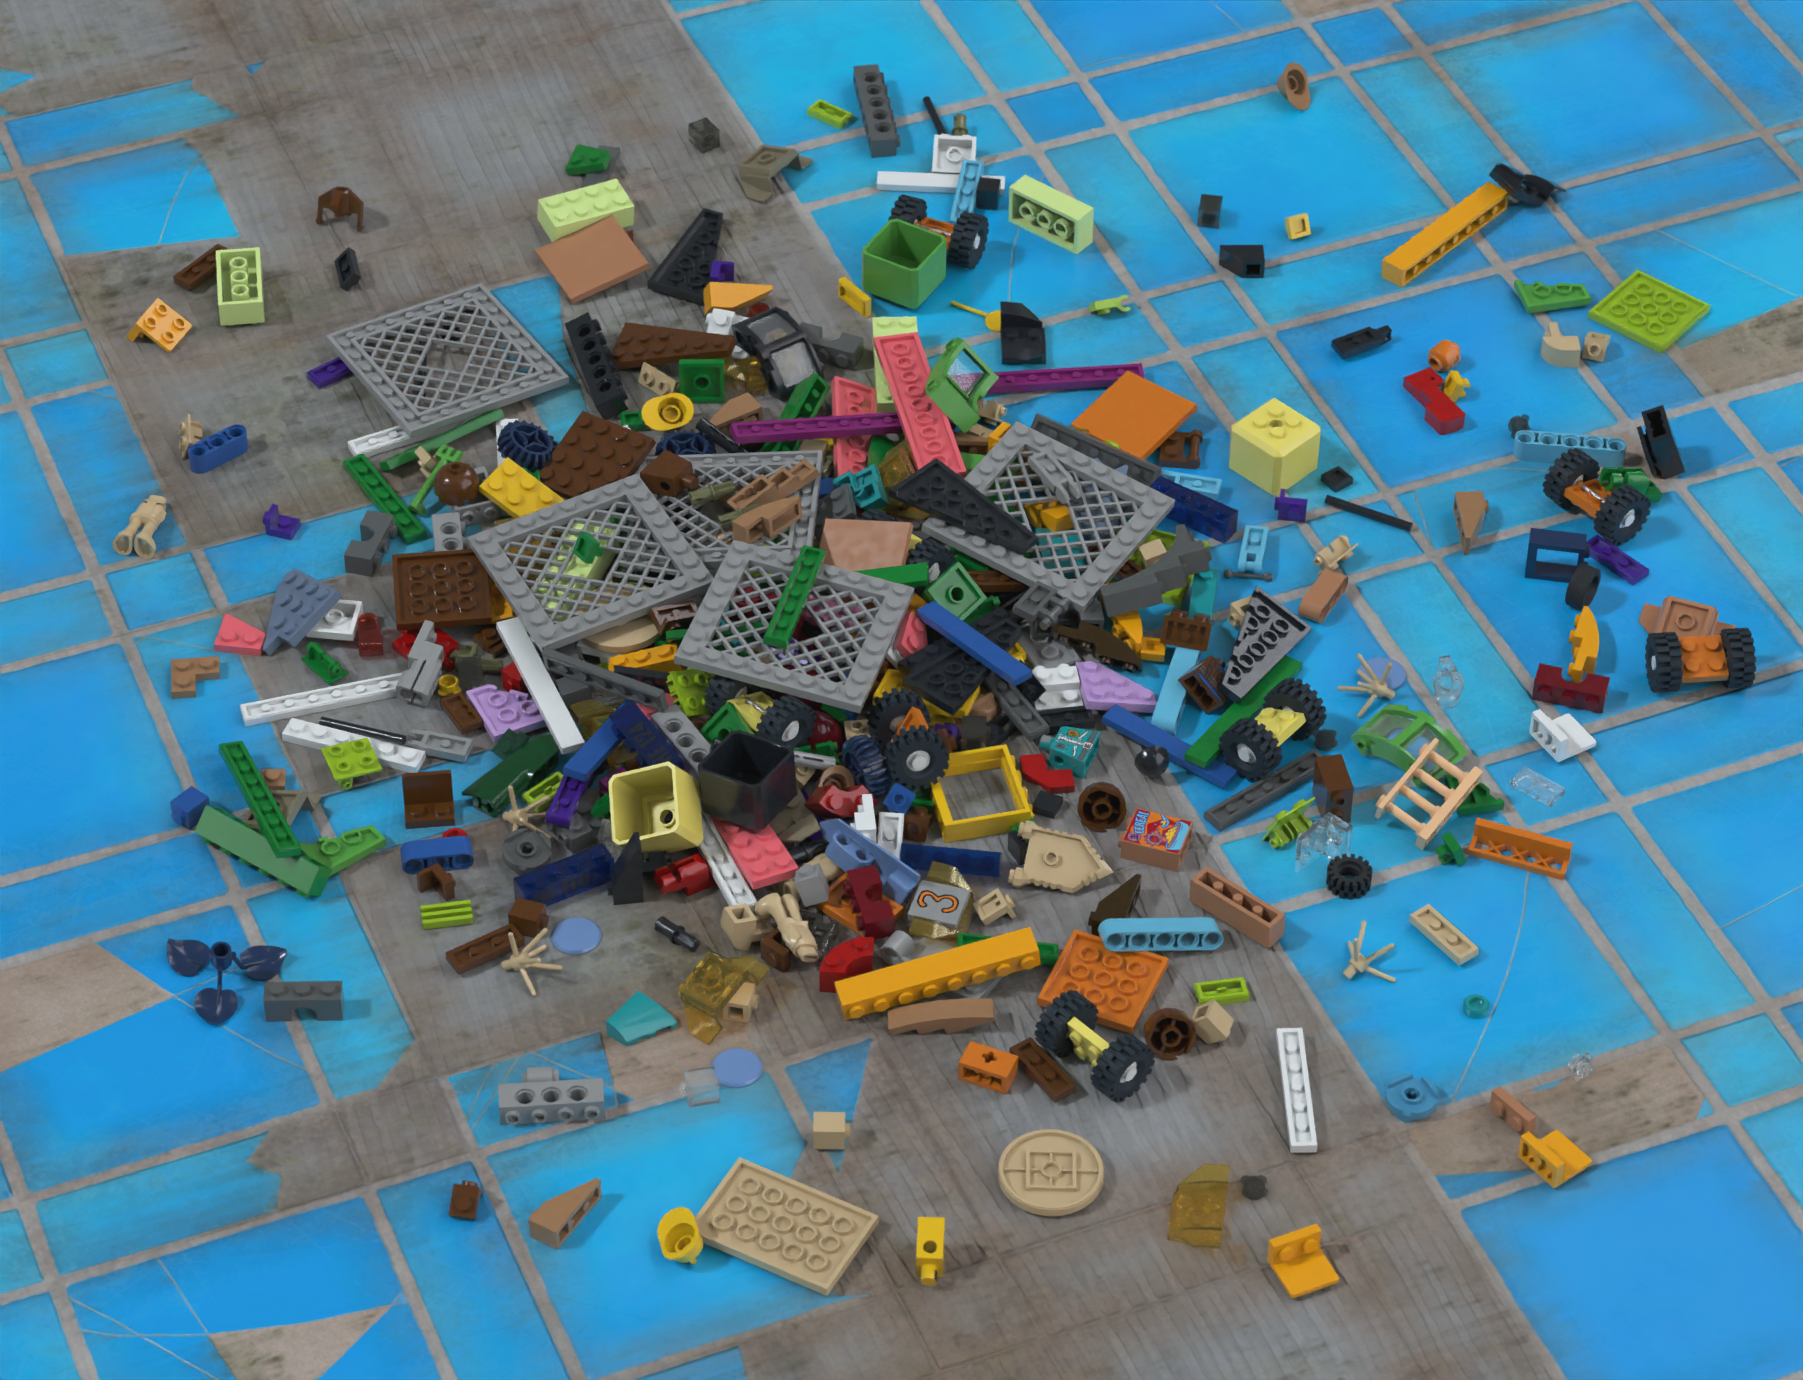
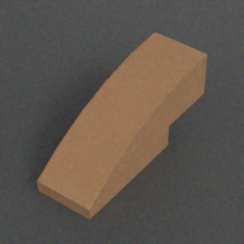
M793 496L770 502L732 521L734 540L752 544L762 536L771 539L802 517L800 497Z

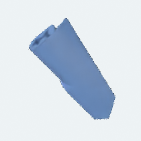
M841 819L820 822L822 836L829 842L825 853L832 862L846 873L847 870L876 865L882 881V894L903 907L907 904L919 883V873Z

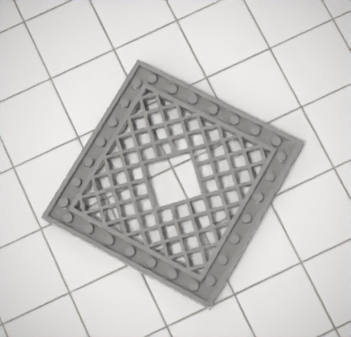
M482 283L326 335V343L410 438L418 437L569 384V376ZM468 309L475 310L473 314L463 313V311ZM447 316L455 317L454 321L444 320L443 318ZM460 318L470 319L469 324L458 321ZM475 320L485 322L484 326L474 325ZM427 323H436L434 328L424 326ZM440 325L451 326L449 330L439 329ZM455 327L466 329L464 333L454 331ZM409 329L416 330L415 334L404 332ZM470 330L481 331L480 335L469 334ZM421 331L431 333L430 337L419 334ZM486 332L496 334L495 338L484 335ZM436 334L447 335L445 339L434 338ZM388 336L396 337L395 341L387 340L385 338ZM451 336L460 337L461 341H451L450 338ZM401 338L412 339L410 343L400 342ZM466 339L477 340L475 344L465 343ZM416 340L427 342L425 346L415 344ZM481 341L492 343L490 347L480 346ZM370 342L377 343L376 347L365 346V344ZM431 343L472 349L462 372L421 366ZM382 344L392 346L391 350L381 349L380 347ZM496 344L507 345L505 350L495 348ZM397 347L407 348L406 353L395 350ZM412 349L422 351L421 355L410 353ZM477 351L488 352L486 356L475 355ZM377 353L388 355L386 359L375 358ZM492 353L503 355L501 359L491 357ZM392 356L403 358L401 362L391 360ZM507 356L518 357L517 361L506 360ZM407 359L418 360L416 365L406 363ZM472 360L483 361L482 366L471 364ZM488 362L498 364L497 368L486 366ZM388 365L398 367L397 371L386 370ZM503 365L514 367L512 371L502 369ZM403 368L413 370L412 374L403 373L401 371ZM518 368L529 369L528 373L517 372ZM468 369L479 371L477 375L467 373ZM418 371L429 372L427 377L416 375ZM483 372L494 373L492 378L482 376ZM433 373L444 375L442 379L432 378ZM499 374L509 376L508 380L497 379ZM448 376L459 377L458 382L447 379ZM398 377L409 379L407 383L397 382ZM464 378L475 380L473 384L462 383ZM414 380L424 382L423 386L413 385L412 383ZM479 381L490 383L488 387L478 385ZM429 383L440 384L438 389L427 387ZM444 385L455 387L453 391L442 390ZM399 388H404L403 393L399 390ZM459 388L470 390L468 394L458 392ZM409 389L420 391L418 395L407 394ZM424 392L435 394L433 398L423 396ZM439 395L450 396L449 401L438 398ZM420 402L431 403L429 408L418 406Z
M1016 421L964 480L986 497L998 495L1000 501L994 503L1002 507L1012 517H1022L1024 523L1021 524L1031 531L1023 504L1059 500L1056 496L1051 495V489L1037 474L1028 475L1026 469L1031 467L1028 463L1023 462L1022 457H1029L1048 449L1073 477L1074 482L1081 490L1082 496L1079 499H1081L1082 505L1072 506L1070 501L1066 503L1075 530L1035 534L1039 539L1046 538L1048 545H1035L1026 551L1035 553L1036 558L1027 559L1023 554H1017L1015 551L932 515L924 522L921 531L1030 587L1036 581H1040L1056 589L1057 598L1068 597L1071 601L1069 607L1083 613L1101 592L1100 587L1110 582L1138 549V546L1146 540L1174 507L1175 499ZM1017 458L1019 464H1012ZM1022 470L1023 475L1012 476L1010 471ZM1006 471L1007 477H1000ZM1041 479L1043 485L1032 486L1030 480ZM1025 481L1027 487L1016 488L1014 482ZM1010 482L1011 488L1000 489L999 483ZM994 484L996 490H988ZM1092 486L1094 492L1083 493L1081 487ZM1034 491H1045L1047 497L1036 498ZM1029 492L1031 498L1020 499L1018 493ZM1014 494L1016 500L1005 501L1003 495ZM1112 496L1114 502L1103 503L1101 497ZM1097 498L1098 504H1087L1085 499ZM1018 505L1019 511L1008 512L1007 506ZM1132 506L1134 512L1123 513L1121 507ZM1116 507L1118 514L1107 515L1105 508ZM1101 509L1102 515L1092 516L1090 510ZM1085 510L1087 517L1076 518L1074 511ZM1121 519L1122 525L1112 526L1110 520ZM1105 520L1107 527L1096 528L1094 521ZM1089 522L1091 528L1080 529L1078 523ZM1109 532L1111 538L1100 539L1098 533ZM1093 534L1095 540L1084 541L1082 535ZM1078 536L1080 542L1069 543L1066 537ZM1062 537L1064 543L1053 544L1051 538ZM1098 546L1100 552L1091 553L1088 552L1086 547ZM1082 547L1084 553L1073 554L1071 548ZM1066 549L1068 555L1057 556L1055 550ZM1050 550L1052 557L1041 558L1039 551ZM1086 559L1088 565L1077 566L1075 560ZM1070 560L1072 567L1061 568L1059 561ZM1054 562L1056 568L1047 569L1043 563ZM1074 572L1076 579H1066L1063 573Z
M823 450L678 455L691 462L693 475L699 476L697 477L699 479L698 490L708 487V484L713 486L723 483L728 478L733 480L735 487L739 484L746 487L749 483L745 481L750 478L756 479L760 476L758 475L759 473L767 474L765 477L769 478L783 466L789 471L803 459L807 460L818 470L820 475L794 493V496H799L801 499L802 517L771 539L762 536L758 539L759 542L753 545L797 557L803 545L813 547L824 459ZM647 456L639 467V477L640 471L658 456ZM716 474L722 476L716 479L712 475ZM736 474H741V475H744V476H742V477L739 478V477H737V476H735V475H736ZM705 479L711 481L705 486L700 484ZM687 488L682 492L685 497L680 500L668 496H663L659 499V495L653 494L664 511L671 516L672 522L676 520L681 522V524L676 526L679 531L685 527L692 529L687 533L680 532L708 570L719 569L730 548L724 542L731 538L734 540L733 531L722 530L718 523L695 510L708 502L696 506L686 505L685 503L690 501L691 497ZM668 500L673 502V504L667 507L662 505L664 502ZM677 507L684 509L678 513L672 511ZM632 509L631 515L637 516ZM688 513L694 515L688 520L683 518ZM699 519L704 521V523L699 526L693 524ZM636 521L629 522L630 527H634ZM643 523L639 527L642 529H646ZM709 526H712V527L715 528L714 530L710 531L709 533L704 530L705 528H707V527H709ZM787 531H789V537H788L787 535H785L784 533H786ZM720 532L725 534V536H723L720 539L714 537ZM636 533L633 539L644 540L646 535ZM697 533L702 535V537L696 540L691 538V536ZM651 536L649 542H655V543H656V541H655L654 539L652 540V536ZM777 537L782 539V541L777 544L772 542V540H774ZM708 539L713 542L708 546L701 544ZM630 544L627 550L638 551L640 546ZM646 547L643 552L654 554L656 548ZM661 549L659 555L666 556ZM624 555L623 561L632 562L634 556ZM640 558L637 563L648 565L650 559ZM656 560L653 566L664 567L666 562ZM671 563L670 566H669V569H674V570H676L675 567H674V566L672 565V563ZM622 566L623 572H627L629 567ZM634 568L633 573H638L644 570Z
M638 474L628 476L467 537L469 546L541 652L546 647L555 650L649 614L651 608L674 604L706 592L714 579ZM617 507L627 508L624 514L614 512ZM632 509L637 516L630 515ZM595 515L606 516L603 522L593 520ZM611 517L621 519L619 524L608 523ZM626 520L636 521L634 527L624 526ZM574 523L585 524L582 530L572 528ZM643 523L646 529H642L639 527ZM590 525L600 527L598 532L587 530ZM605 528L615 530L613 535L603 534ZM558 531L563 532L561 538L552 537V532ZM580 531L590 533L598 541L599 539L610 540L607 546H600L604 547L606 552L619 555L605 581L563 574L574 555L572 551L577 539H566L569 533L579 535ZM620 531L631 532L628 538L618 536ZM636 533L646 535L644 540L633 538ZM651 536L654 538L656 543L649 542ZM532 539L542 540L539 546L529 544ZM547 541L557 543L555 548L544 547ZM615 541L625 543L623 548L612 546ZM562 544L572 546L570 551L560 550ZM630 544L640 546L638 551L627 549ZM510 547L521 548L518 554L508 552ZM646 547L656 548L654 554L643 551ZM661 549L666 556L659 555ZM525 550L536 551L533 557L523 555ZM541 552L551 554L549 559L538 557ZM556 555L567 556L564 562L554 560ZM624 555L634 556L632 562L623 561L622 559ZM640 558L650 559L648 565L637 562ZM520 560L530 562L527 567L517 566ZM656 560L666 562L664 567L653 566ZM535 563L545 565L543 570L532 568ZM671 563H672V565L675 567L676 570H674V569H669V566H670ZM550 566L561 567L558 573L548 571ZM618 566L629 567L626 573L616 571ZM634 568L644 570L642 576L631 573ZM650 571L660 573L658 578L647 577ZM529 574L539 575L536 581L527 580ZM665 574L675 575V578L670 581L663 580ZM544 577L555 578L552 584L542 582ZM612 577L623 578L620 584L610 582ZM560 579L570 581L568 586L557 585ZM628 579L638 581L636 587L626 585ZM575 582L586 584L583 589L573 588ZM644 582L654 584L649 589L641 588ZM591 585L602 586L599 592L589 591ZM538 587L549 589L546 595L536 593ZM606 588L617 589L614 595L604 593ZM554 590L564 592L562 597L551 595ZM622 590L633 592L628 597L620 596ZM569 593L579 594L577 600L567 599ZM585 596L596 597L593 603L583 602ZM601 598L611 600L607 605L598 604ZM548 601L558 603L555 609L545 606ZM563 604L573 605L571 611L561 610ZM579 607L590 608L586 613H577ZM557 615L567 617V619L562 622L554 621Z
M733 540L674 656V663L860 713L914 596L915 588L836 566L822 564L814 583L817 587H813L810 592L816 599L806 602L804 608L825 635L790 644L787 649L776 648L770 650L766 644H763V639L759 634L767 631L769 623L766 619L773 617L776 610L773 605L779 603L782 596L780 590L785 589L798 557ZM760 572L763 577L753 579L750 574ZM743 576H745L748 581L740 583ZM782 578L785 583L776 585L772 580ZM767 582L770 585L769 588L760 589L757 584ZM752 586L755 591L746 594L742 589ZM737 590L740 596L733 597ZM827 590L831 595L821 597L818 592ZM775 592L778 597L769 600L765 595ZM760 596L763 602L754 604L751 601V598ZM850 596L853 601L844 604L841 598ZM745 600L748 606L739 608L735 603ZM833 600L838 603V606L831 608L826 604V602ZM873 602L876 607L867 610L863 605ZM729 604H730V606L733 608V610L726 612V610H727V608H728V606H729ZM820 604L824 609L814 612L811 606ZM858 606L861 612L852 614L849 608ZM768 607L771 612L761 614L758 609ZM843 610L847 615L837 618L834 612ZM753 611L756 616L746 618L743 613ZM877 613V615H876V617H875V619H874L873 616H872V614ZM828 614L832 619L822 622L819 617ZM738 615L741 619L731 623L728 617ZM866 616L870 621L860 624L857 619ZM723 619L726 625L719 626L721 620ZM761 621L764 627L754 629L751 623ZM852 621L855 626L845 628L842 623ZM745 625L749 630L739 633L736 628ZM836 625L840 630L830 633L827 627ZM870 628L869 633L865 629ZM731 630L734 635L724 638L721 632ZM859 631L863 636L853 639L850 633ZM715 634L718 640L711 641ZM844 635L848 640L838 643L835 638ZM754 636L757 641L747 644L743 638ZM738 640L742 645L732 648L729 642ZM830 640L833 645L823 647L820 642ZM859 643H863L862 648L858 645ZM723 644L727 650L718 651L713 647ZM815 644L818 649L808 652L805 646ZM761 646L765 651L755 654L752 648ZM853 646L856 651L847 654L843 648ZM799 648L803 653L793 656L790 650ZM746 650L749 656L743 658L736 653ZM837 650L841 654V656L831 658L828 652ZM784 652L788 658L778 661L775 655ZM822 654L826 659L816 662L813 657ZM769 657L772 663L765 664L759 659ZM857 657L854 663L851 659ZM808 659L811 664L801 667L798 661ZM846 661L849 666L840 669L836 663ZM792 663L796 669L788 670L783 665ZM831 665L834 671L824 673L821 667ZM815 669L819 674L817 676H810L806 672ZM850 672L847 678L844 674ZM839 676L842 681L836 683L830 681L829 678Z

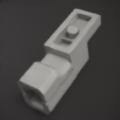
M424 621L408 655V670L402 672L396 685V697L411 703L415 693H417L413 704L428 706L442 676L441 668L444 652L443 646L435 644L437 633L434 632V622Z

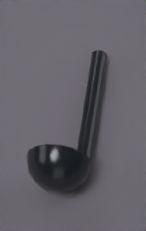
M1132 712L1133 714L1140 717L1138 712ZM1140 744L1142 751L1137 754L1134 765L1142 775L1159 779L1169 766V752L1160 746L1147 748Z

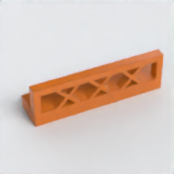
M1477 817L1467 855L1563 880L1571 861L1573 843ZM1477 843L1487 845L1489 849L1482 850L1475 847ZM1507 850L1512 852L1513 855L1504 856L1500 852ZM1533 857L1537 861L1530 863L1525 861L1524 858ZM1555 863L1562 865L1561 870H1556L1548 865Z

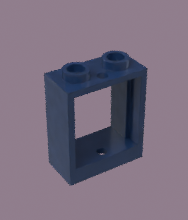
M1531 528L1524 578L1569 583L1573 573L1580 564L1588 565V562L1584 561V558H1589L1591 545L1586 544L1587 534ZM1538 549L1579 553L1577 566L1536 561Z

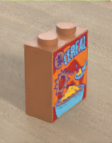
M1136 807L1133 816H1129L1127 819L1126 832L1121 833L1119 837L1118 847H1121V858L1178 872L1192 840L1193 821Z

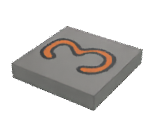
M921 880L907 914V920L956 931L969 900L970 890Z

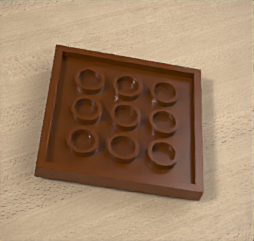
M582 411L551 454L552 460L546 461L545 467L540 469V482L557 495L568 499L634 475L656 442L649 436Z
M472 549L392 555L397 631L421 629L425 620L434 622V628L492 624L488 572Z

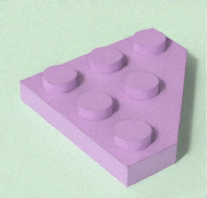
M1092 661L1075 662L1080 680V691L1086 709L1110 710L1116 704L1129 712L1154 713L1157 701L1153 691L1100 663Z
M490 684L466 691V699L483 719V725L494 743L547 726L533 698H530L527 693L511 689L509 692L497 690V686Z

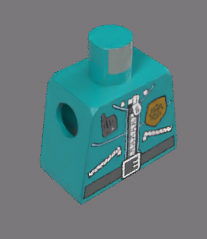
M1063 726L1056 737L1043 734L1039 748L1050 751L1049 764L1059 770L1071 769L1073 776L1084 779L1099 751L1100 732Z

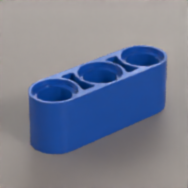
M239 424L231 425L190 446L188 454L191 471L197 474L206 473L247 452L248 439L246 428Z
M466 836L409 841L400 848L402 869L408 874H417L424 868L436 863L445 871L466 869L474 863L472 841Z

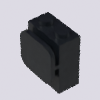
M1661 405L1641 412L1646 427V434H1644L1642 426L1637 427L1652 476L1657 475L1655 466L1661 471L1663 479L1685 473L1679 448L1664 406Z

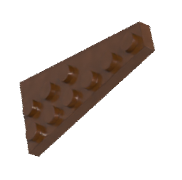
M625 322L611 353L612 358L609 360H613L617 369L642 367L643 362L652 366L679 363V359L731 357L737 342L734 336Z

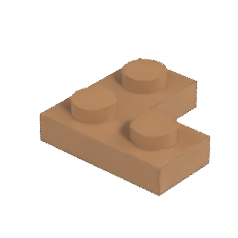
M219 656L171 659L172 699L195 698L196 681L220 679Z

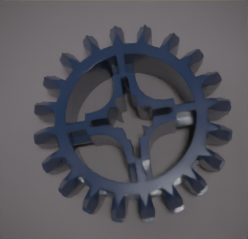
M515 420L514 423L509 422L501 430L497 439L498 451L501 453L502 458L506 459L508 457L520 467L527 468L532 473L538 469H543L546 461L552 460L551 454L557 447V443L553 441L554 437L548 435L547 430H542L541 426L537 427L533 422L529 424L525 420L522 422Z
M684 429L682 432L675 430L674 434L667 433L666 437H661L660 442L657 443L655 456H659L665 450L676 455L716 454L713 441L706 435L703 436L702 432L695 433L694 429L691 431Z
M866 734L856 735L845 741L842 747V760L845 764L844 767L853 775L855 786L864 785L875 799L882 797V795L889 791L890 775L881 750L878 749L873 739Z

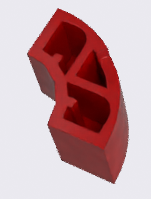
M834 785L817 787L804 806L814 814L824 818L853 817L854 813L858 812L857 805H862V794L871 793L864 785L847 787L843 791ZM872 795L874 807L878 803V801Z
M859 936L833 948L824 957L820 965L819 992L836 993L834 982L872 972L874 964V937Z

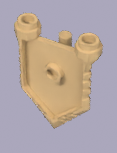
M1026 820V822H1020L1017 836L1022 837V840L1029 841L1024 868L1016 867V869H1010L1008 883L1012 884V887L1020 888L1026 884L1034 883L1036 886L1043 885L1045 888H1057L1064 892L1074 893L1082 889L1084 885L1088 886L1090 882L1094 883L1096 879L1100 880L1114 873L1108 864L1100 859L1099 853L1096 854L1097 851L1091 848L1092 845L1084 836L1070 835L1063 831L1061 833L1058 830L1052 831L1049 828L1043 829L1033 821Z

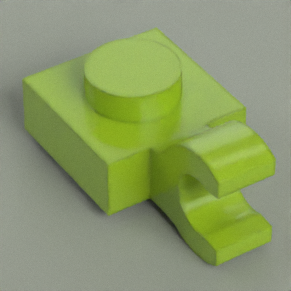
M1128 295L1089 303L1090 312L1097 311L1098 315L1111 313L1110 309L1112 308L1119 312L1129 311L1130 307L1121 306V301L1127 299Z

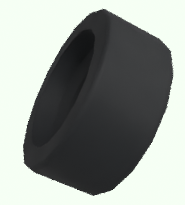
M1584 563L1577 567L1567 587L1565 595L1567 605L1579 610H1583L1584 606L1590 605L1599 586L1601 578L1599 569Z

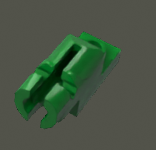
M1605 467L1599 476L1600 487H1605L1604 491L1612 492L1614 489L1618 490L1619 486L1623 485L1625 487V484L1649 498L1650 502H1659L1663 495L1641 468Z

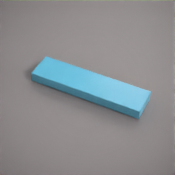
M963 159L949 223L956 225V220L958 217L960 218V214L963 211L974 213L977 201V187L979 178L983 174L984 162Z

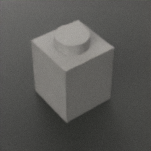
M819 863L814 865L807 864L796 870L795 885L805 907L829 900V885Z

